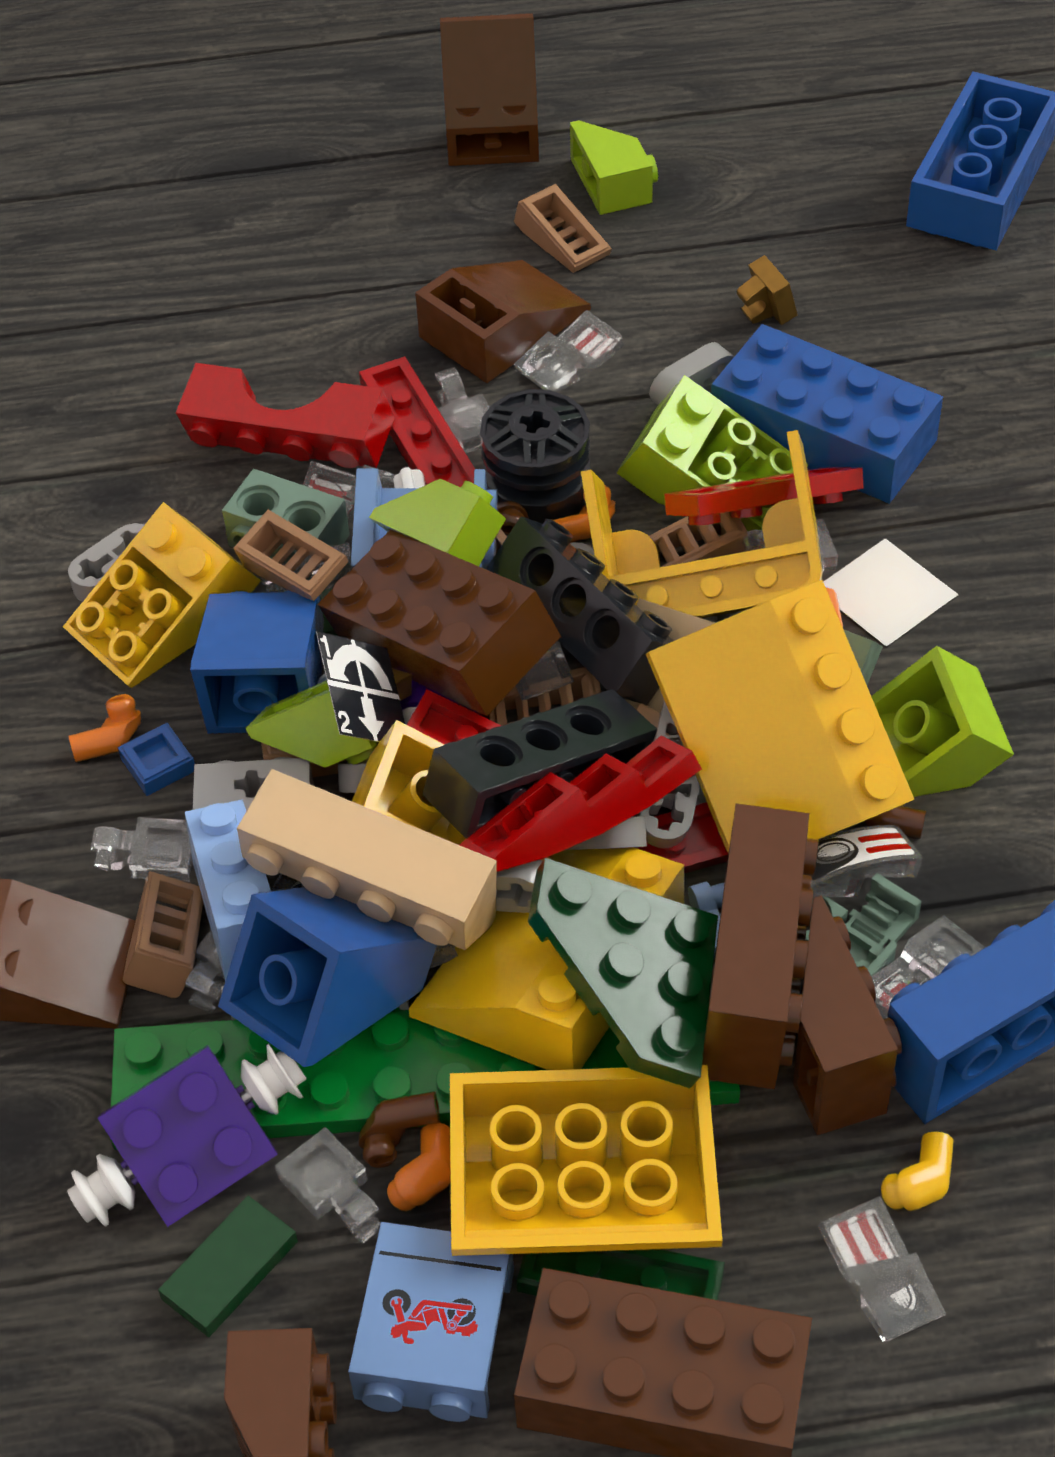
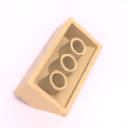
M274 769L270 770L237 827L242 857L256 870L267 875H277L279 872L300 881L313 894L326 899H331L335 895L355 903L365 915L380 922H389L393 919L414 928V931L422 939L439 946H445L449 943L466 950L492 926L496 918L497 860Z

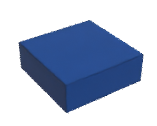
M168 723L118 747L122 762L146 796L194 772L195 762L193 757Z

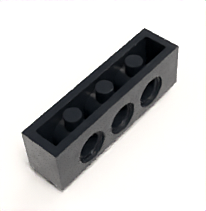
M521 516L486 570L534 589L561 635L557 641L607 690L614 689L626 700L648 705L659 689L646 653L673 642L674 640L668 636L672 628L657 615L646 610L643 612L635 605L638 596L619 581L606 578L602 574L605 565L589 552L573 547L570 544L573 535L563 526L551 519H545L543 524Z
M610 689L435 748L422 795L465 838H468L549 772L570 783L606 753L626 764L654 741L657 728L614 689Z

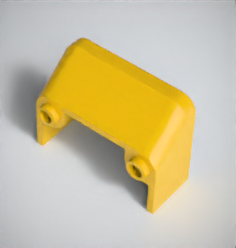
M798 430L787 432L798 498L778 502L767 511L762 524L765 548L660 567L657 546L647 534L638 530H624L612 533L604 482L592 470L581 471L594 556L605 565L602 574L609 580H617L630 588L638 596V600L640 598L699 618L744 611L822 580L817 523L804 447Z

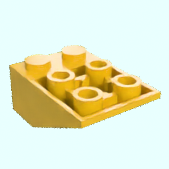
M163 502L63 625V628L126 685L133 688L196 644L209 594H223L235 591L251 593L261 580L194 524Z

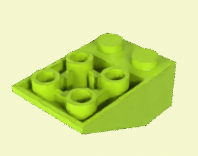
M684 375L657 406L618 469L617 474L657 503L665 505L664 494L793 473V467L788 449ZM771 505L762 506L763 515L740 518L747 532L763 536V519Z

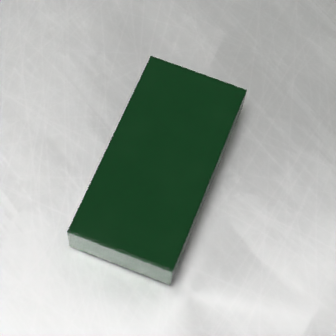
M248 1195L158 1289L161 1300L207 1337H210L298 1242L296 1231Z

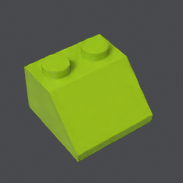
M938 646L934 647L871 696L913 797L970 787L1014 755L978 668Z

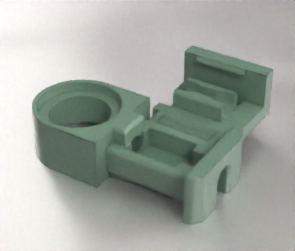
M876 873L871 880L870 891L865 897V900L869 903L862 907L861 912L853 909L849 913L850 920L847 922V909L822 893L813 891V898L822 895L832 917L840 916L843 919L850 936V953L857 967L865 966L868 969L875 986L878 983L880 971L887 973L893 966L897 947L896 943L919 918L922 901ZM806 930V939H805V941H808V940H809V931H810V930Z

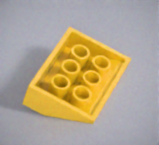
M823 580L768 600L646 653L682 744L694 753L702 768L695 775L728 854L736 803L810 813L807 838L820 839L915 800Z
M634 847L563 850L547 857L548 859L684 904V864ZM496 911V918L492 926L466 950L455 947L409 1007V1016L411 1018L546 1070L582 1069L610 1027L600 1013L592 1015L564 975L568 969L566 963L549 940L541 942L528 923L529 913Z
M702 1065L701 1077L691 1088L640 1073L630 1068L450 1073L452 1256L722 1247L723 1240L707 1065Z

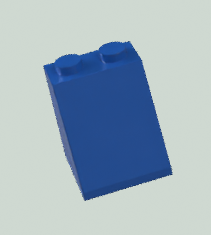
M290 590L271 593L235 591L223 594H209L190 669L208 734L248 733L245 728L267 706L317 685L322 675V656L316 631L323 633L324 624L323 612L317 605L320 602V596L315 601H312Z
M305 887L252 894L218 1007L303 1067L312 1066L421 992L437 945L422 939L414 931V928L393 919L389 922H380L365 915L357 907V904L335 895L331 899H326L311 893Z

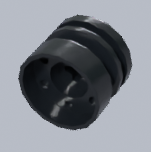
M536 389L508 394L490 406L481 421V458L484 462L483 469L486 471L487 489L497 490V503L506 501L517 502L526 509L530 520L543 524L545 519L554 520L579 514L582 507L586 505L583 498L584 489L581 471L591 470L589 459L590 421L583 407L569 396L551 390Z

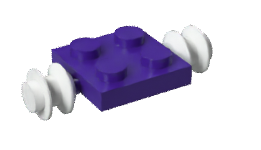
M267 1044V1060L260 1065L255 1066L245 1059L242 1060L240 1078L246 1086V1089H244L242 1085L234 1086L209 1045H206L98 1115L97 1119L124 1161L119 1164L113 1158L98 1154L96 1155L97 1171L88 1177L76 1170L71 1172L76 1185L69 1188L67 1192L80 1215L87 1223L97 1217L104 1226L109 1225L108 1209L117 1203L129 1210L134 1208L135 1189L133 1185L139 1183L167 1227H169L278 1155L250 1109L255 1107L252 1101L254 1099L261 1110L277 1115L279 1113L277 1099L285 1093L289 1092L300 1099L303 1098L297 1086L307 1080L297 1062L282 1051L276 1054L270 1044Z

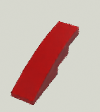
M661 735L626 764L606 753L570 783L549 772L459 845L497 860V872L547 858L601 835L647 809L702 770L691 750Z

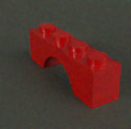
M195 363L176 410V415L191 441L201 446L215 447L222 445L236 447L251 454H261L263 452L283 454L298 461H308L309 459L330 461L345 468H355L357 466L377 468L395 418L382 388L334 382L321 397L305 406L289 410L267 408L256 402V397L242 369Z

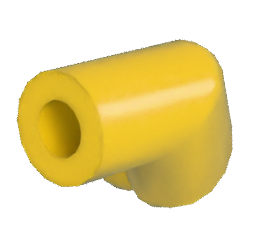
M943 1132L925 1133L922 1135L919 1163L902 1169L899 1174H888L881 1184V1194L883 1201L888 1207L894 1210L905 1208L908 1211L918 1210L945 1196L949 1189L954 1143L950 1135Z

